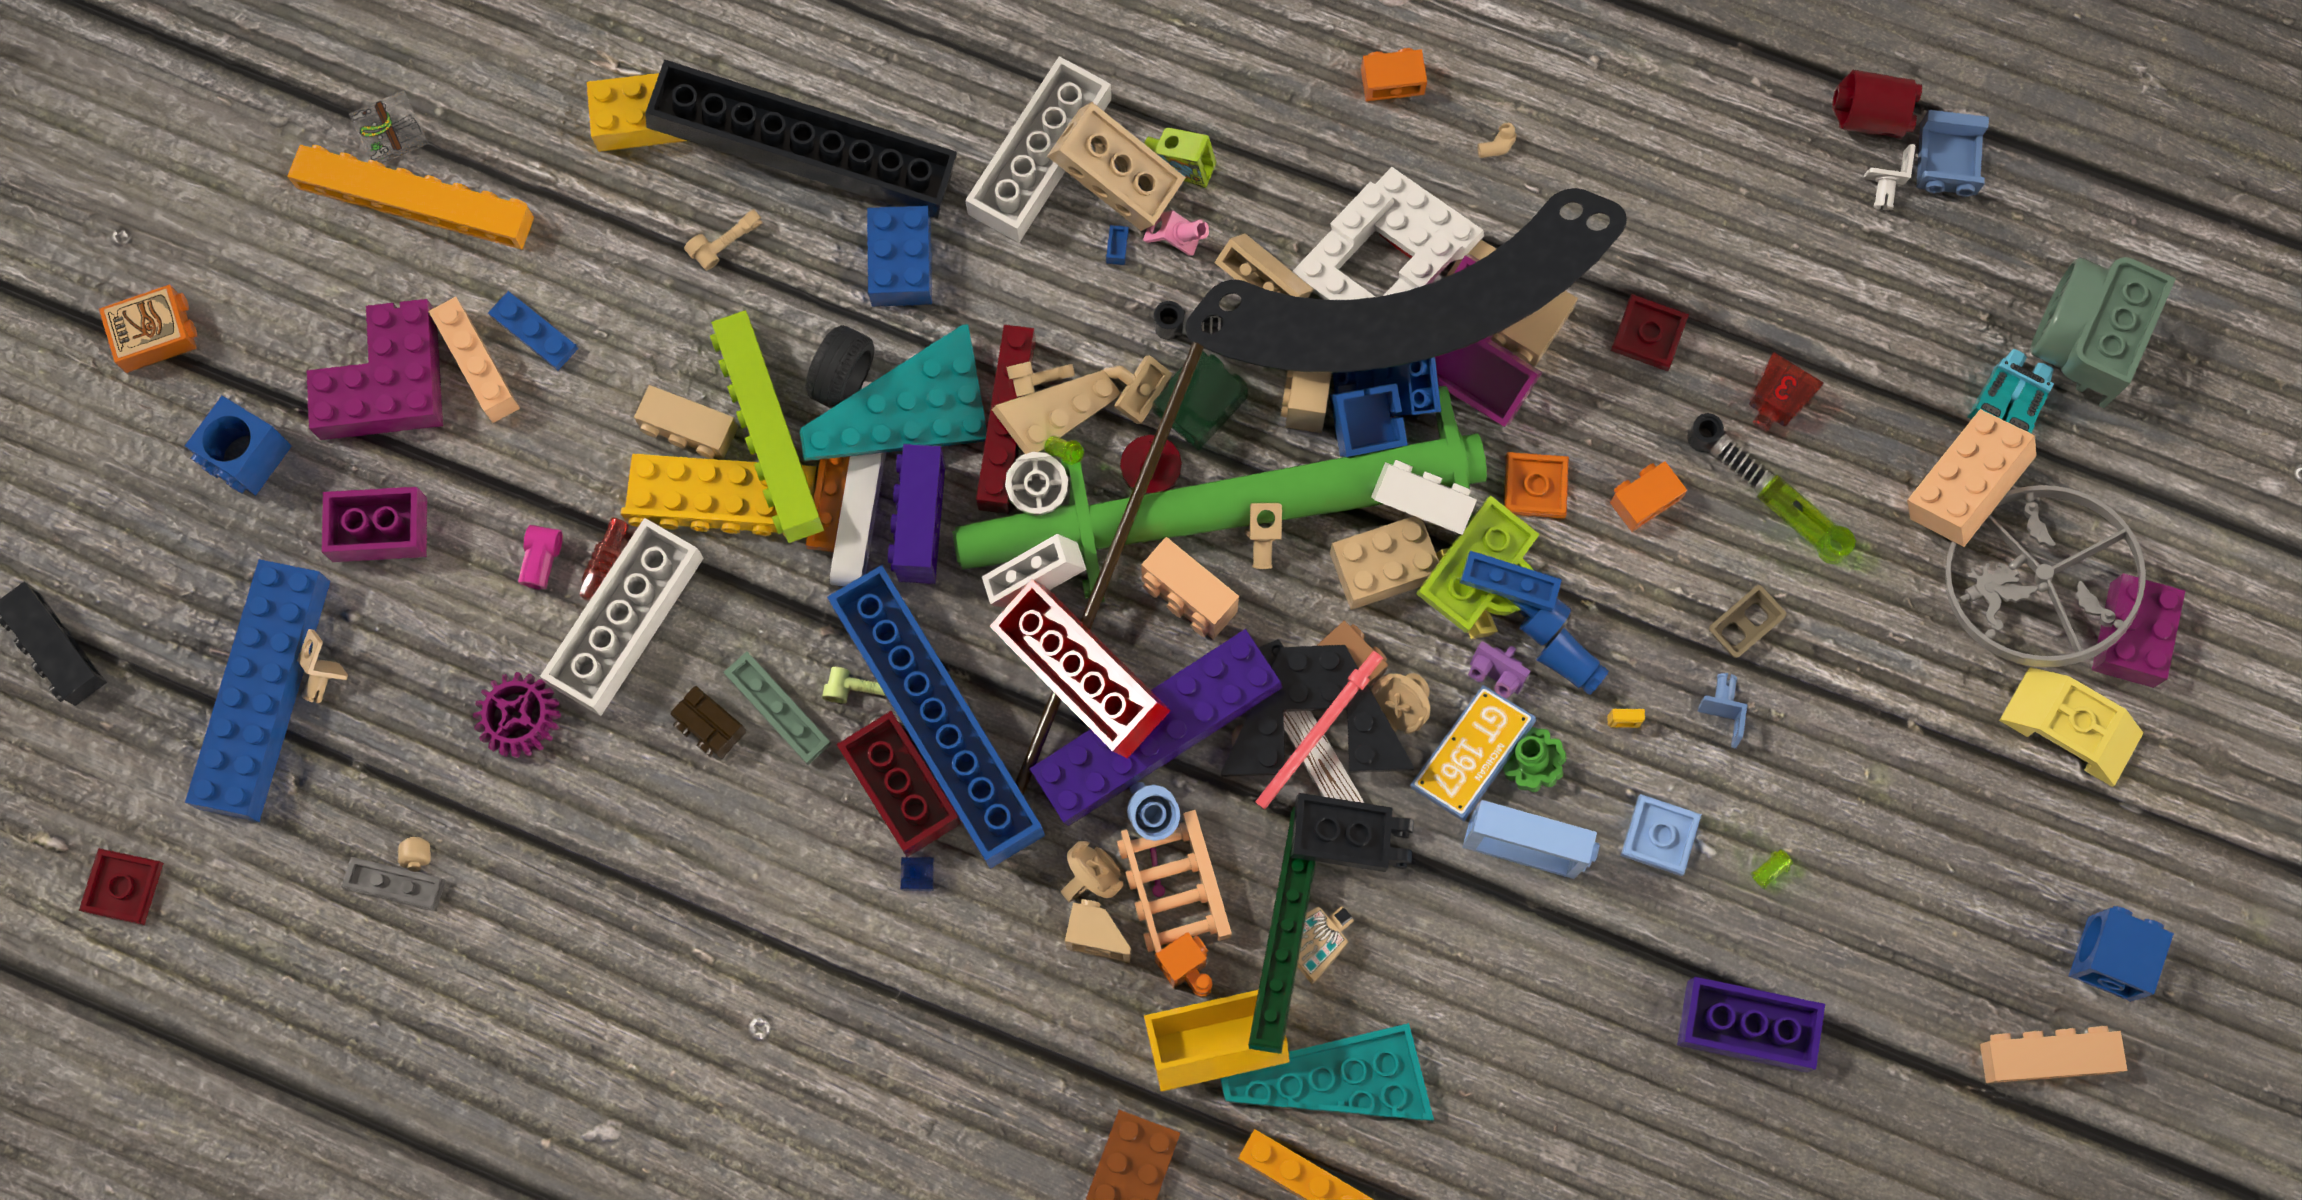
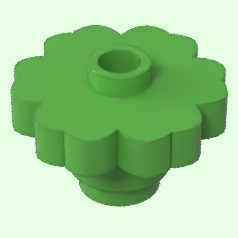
M1532 727L1525 738L1518 742L1514 753L1504 765L1503 770L1506 779L1510 781L1516 780L1517 787L1520 790L1537 792L1542 785L1553 787L1557 780L1562 778L1563 769L1561 765L1566 762L1567 757L1561 740L1551 739L1550 732L1547 729Z

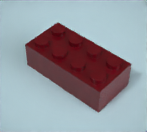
M889 711L836 744L907 858L961 824L957 813L892 711Z

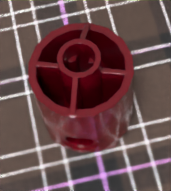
M1853 69L1836 87L1833 95L1832 109L1837 117L1840 129L1902 139L1906 132L1912 133L1915 129L1917 115L1913 114L1915 102H1919L1921 98L1922 84H1916L1914 79Z

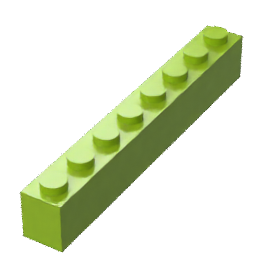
M744 310L712 321L715 333L709 336L715 352H722L724 359L718 360L724 378L730 376L732 384L728 385L727 388L732 402H739L741 410L736 411L741 428H748L750 436L745 437L750 454H757L759 462L754 463V467L759 480H766L768 488L763 490L769 508L775 506L777 515L773 516L772 519L778 535L784 533L788 543L824 531L747 311Z

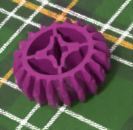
M515 672L512 681L508 675H502V684L500 685L495 680H491L490 684L494 689L491 692L482 689L481 693L486 699L484 701H475V705L482 709V711L473 713V718L480 721L474 726L475 730L483 732L479 739L483 743L489 742L488 748L494 752L499 749V754L503 757H506L511 751L514 758H519L522 749L527 756H531L532 746H535L538 750H543L544 747L540 741L543 738L549 742L552 741L553 737L548 733L549 729L558 730L559 728L552 721L561 717V713L554 710L560 704L556 698H552L554 691L550 687L545 688L546 683L542 679L535 682V677L532 674H528L523 680L522 675L519 672ZM521 692L525 693V695L521 694L514 701L504 700L506 697L512 694ZM538 699L540 703V717L536 723L532 719V711L536 707L534 703ZM498 707L502 712V719L498 723L500 727L496 731L494 715ZM515 711L522 714L519 719L512 716ZM527 729L530 731L526 735L518 738H508L510 735L513 736L518 730Z

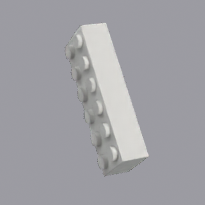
M1059 56L966 198L968 215L1020 243L1065 173V170L1047 157L1080 108L1093 102L1103 111L1106 109L1111 101V84Z
M644 518L540 677L552 688L602 716L704 559L698 548Z

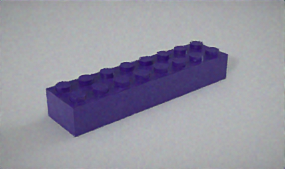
M1244 629L1151 690L1171 711L1128 759L1113 752L1090 729L1031 767L1030 770L1063 823L1070 826L1283 688L1282 684L1247 630Z

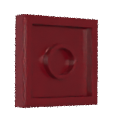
M1631 294L1610 351L1668 372L1689 314Z
M98 848L79 911L145 925L164 863Z

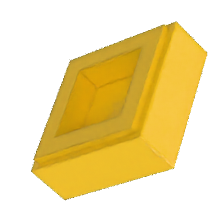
M1612 709L1607 715L1608 726L1610 728H1638L1645 721V709Z

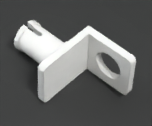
M1910 144L1903 152L1901 172L1870 168L1864 174V179L1873 180L1878 183L1874 203L1875 209L1880 210L1881 206H1883V210H1893L1896 184L1904 185L1911 178L1915 152L1914 144Z

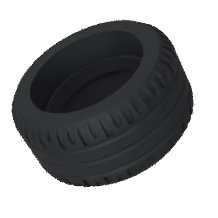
M840 325L833 328L823 339L809 367L805 383L808 396L816 402L833 408L858 392L868 375L873 361L875 348L872 339L848 326Z

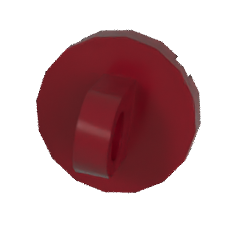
M1155 435L1136 438L1127 445L1122 453L1120 470L1123 479L1131 490L1134 489ZM1169 440L1165 443L1145 495L1170 490L1180 478L1181 457L1177 448Z

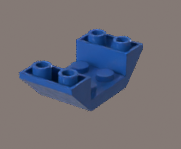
M1435 357L1385 369L1332 373L1335 394L1397 383L1402 411L1390 412V417L1441 412Z

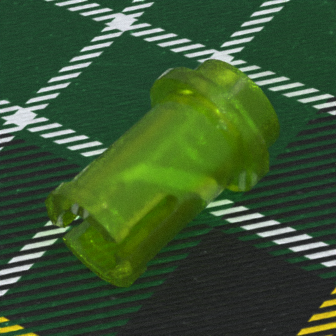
M1051 436L1045 443L1046 453L1061 458L1068 465L1078 463L1083 458L1084 449L1076 440L1066 441L1057 436Z
M1784 850L1772 851L1771 857L1755 871H1752L1751 876H1753L1752 878L1761 888L1765 889L1784 871L1790 872V866L1794 863Z

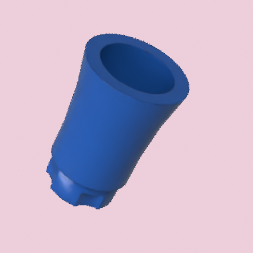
M1565 627L1543 649L1536 661L1566 678L1578 689L1581 687L1589 695L1595 691L1609 672L1600 665V661L1590 654Z

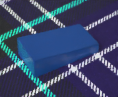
M1110 225L1106 264L1125 265L1129 227Z

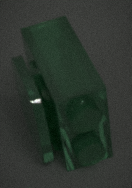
M1202 351L1172 426L1174 431L1198 451L1247 400L1248 396L1247 383L1236 373L1231 375L1223 368L1224 364L1218 357L1213 354L1207 355L1204 351ZM1182 367L1171 378L1165 390L1153 401V413L1160 419L1163 417Z

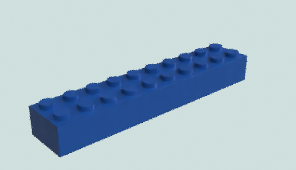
M880 565L827 596L835 613L990 869L1044 837L1045 833L1040 822L883 566Z

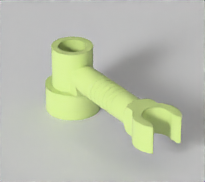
M832 667L828 684L824 685L822 699L845 704L847 703L850 690L885 696L878 682L849 677L850 671L848 669Z

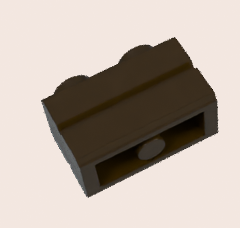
M694 686L670 713L676 720L673 726L686 738L690 734L699 740L696 746L708 757L716 754L720 759L724 758L733 748V745L747 731L740 722L697 686Z

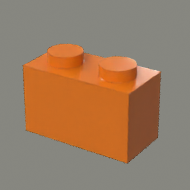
M1404 48L1392 53L1376 51L1363 56L1361 74L1366 101L1425 94L1427 77L1422 49Z
M1666 461L1658 466L1654 463L1648 465L1639 473L1640 478L1632 483L1628 479L1614 489L1615 495L1610 504L1631 532L1682 500L1687 492L1685 486Z

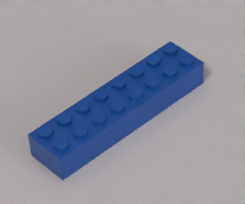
M261 559L258 560L187 793L186 804L198 810L260 822L304 673V669L297 660L308 629H313L316 632L331 582L320 571Z

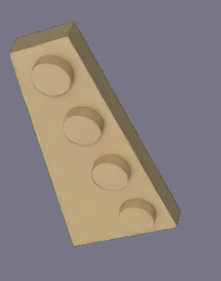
M1101 370L998 404L992 411L1024 454L1041 452L1118 399L1121 392L1106 372Z

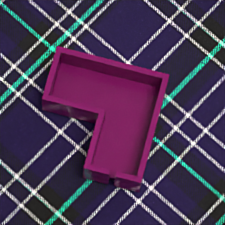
M1471 254L1465 255L1454 273L1467 268L1479 261V259ZM1492 336L1467 347L1436 356L1438 386H1447L1449 393L1503 427L1511 423L1542 374L1537 368L1490 340Z
M428 299L400 302V308H397L394 303L366 306L368 363L307 370L309 429L320 440L443 426L438 328L429 313L433 306Z

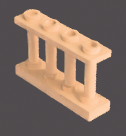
M1196 810L1183 813V822L1179 823V827L1176 828L1173 834L1165 839L1153 841L1141 837L1130 841L1128 831L1123 830L1121 831L1122 840L1117 841L1121 859L1128 858L1131 868L1130 871L1125 872L1130 890L1137 889L1140 901L1134 903L1139 921H1146L1149 931L1143 934L1148 953L1152 951L1155 954L1162 950L1161 945L1172 943L1186 932H1189L1192 937L1210 932L1211 935L1216 933L1218 941L1231 938L1232 932ZM1183 839V842H1190L1192 853L1187 854V858L1139 871L1134 853ZM1192 870V873L1198 871L1201 884L1196 885V889L1148 902L1143 883ZM1201 901V904L1207 902L1210 915L1205 916V920L1157 933L1152 914Z

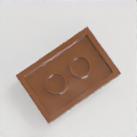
M1118 1110L1086 1200H1157L1181 1133Z

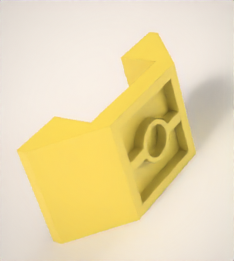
M2029 667L1999 720L2026 737L2036 732L2088 762L2084 771L2111 787H2114L2143 735V731L2125 708L2070 676Z

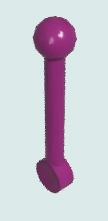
M1156 847L1150 848L1152 867L1158 866ZM1154 880L1153 895L1157 898L1163 897L1165 888L1161 885V880Z

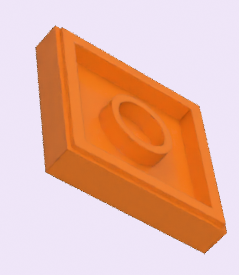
M1507 452L1505 458L1503 505L1515 515L1565 519L1567 515L1569 456Z

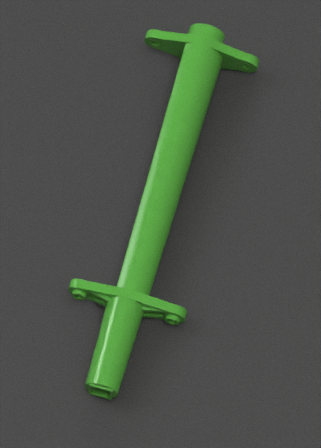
M1440 386L1438 388L1441 412H1436L1438 440L1146 494L1125 545L1160 540L1165 537L1173 538L1249 526L1250 505L1252 503H1280L1282 505V520L1383 505V503L1374 500L1371 496L1385 462L1393 465L1395 460L1413 466L1411 472L1419 476H1423L1424 472H1428L1441 477L1440 484L1452 488L1453 483L1470 489V484L1486 482L1487 479L1483 444L1478 433L1461 435L1455 421L1447 386ZM1078 449L1066 451L1067 457L1061 458V463L1065 468L1067 476L1071 478L1069 504L1059 506L1053 512L1044 515L1022 513L955 527V531H952L957 562L959 566H962V570L1004 564L1054 535L1059 534L1078 543L1088 575L1087 580H1082L1085 599L1090 598L1100 573L1096 549L1109 548L1111 546L1130 498L1088 505ZM1263 510L1257 516L1258 524L1274 522L1275 516L1270 510ZM1471 513V516H1470V518H1469V520H1468V523H1469V521H1470V520L1472 519V517H1473L1472 513Z

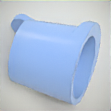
M1137 782L1132 785L1130 791L1134 795L1128 801L1127 815L1137 833L1143 838L1153 841L1165 839L1173 834L1179 824L1180 810L1172 793L1159 785L1145 786L1143 782Z

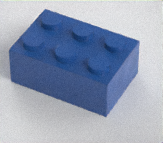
M928 206L867 208L868 295L871 306L932 305L931 218Z

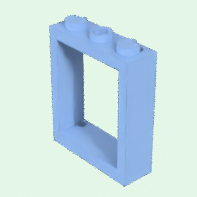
M1481 800L1469 819L1462 848L1575 879L1581 872H1585L1587 867H1590L1592 861H1596L1600 845L1595 842L1597 835L1595 831Z

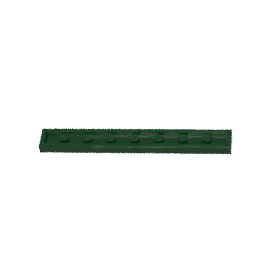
M1292 807L1248 1044L1249 1049L1282 1054L1316 866V861L1291 858L1295 807Z

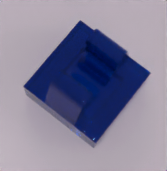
M901 857V891H934V857Z

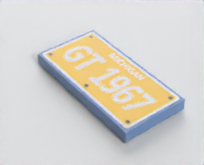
M1482 685L1410 784L1411 789L1464 822L1512 756L1518 742L1525 738L1535 724L1536 717Z

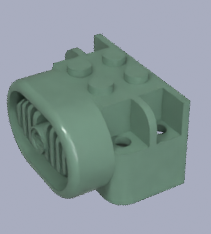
M2128 257L2117 259L2108 269L2085 258L2075 259L2064 273L2050 299L2032 340L2031 354L2061 368L2067 378L2077 382V391L2083 392L2085 389L2090 388L2103 394L2098 406L2105 408L2131 383L2176 278Z

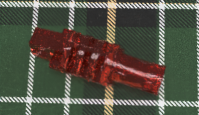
M611 517L604 538L595 545V551L591 554V560L588 561V567L585 569L581 580L583 584L579 595L588 602L591 600L622 552L620 550L621 543L629 528L627 522Z

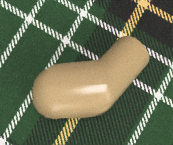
M1503 123L1500 125L1499 133L1494 141L1478 143L1479 158L1499 156L1509 152L1517 136L1514 125Z

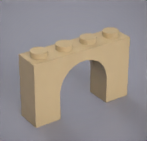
M1480 240L1467 255L1471 254L1481 260L1496 250V248ZM1462 259L1455 262L1447 276L1454 274ZM1565 290L1538 311L1505 330L1494 334L1490 340L1513 352L1514 355L1525 362L1536 366L1573 311L1578 298Z

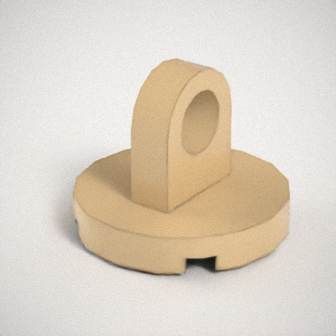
M1409 673L1406 676L1387 674L1381 677L1371 688L1374 697L1395 732L1399 729L1405 731V734H1411L1418 731L1428 720L1430 715V704L1428 701L1430 689L1425 679L1416 673Z
M1078 841L1067 852V861L1075 877L1062 889L1061 894L1069 903L1077 899L1087 889L1098 896L1112 898L1123 887V881L1118 879L1121 876L1120 869L1114 860L1103 849L1088 847L1090 844L1088 841Z

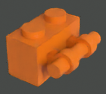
M1186 932L1155 954L1156 964L1174 989L1186 981L1193 993L1200 998L1206 997L1211 993V977L1207 974L1199 973L1200 970L1206 967L1208 950L1198 935L1192 938L1190 933Z

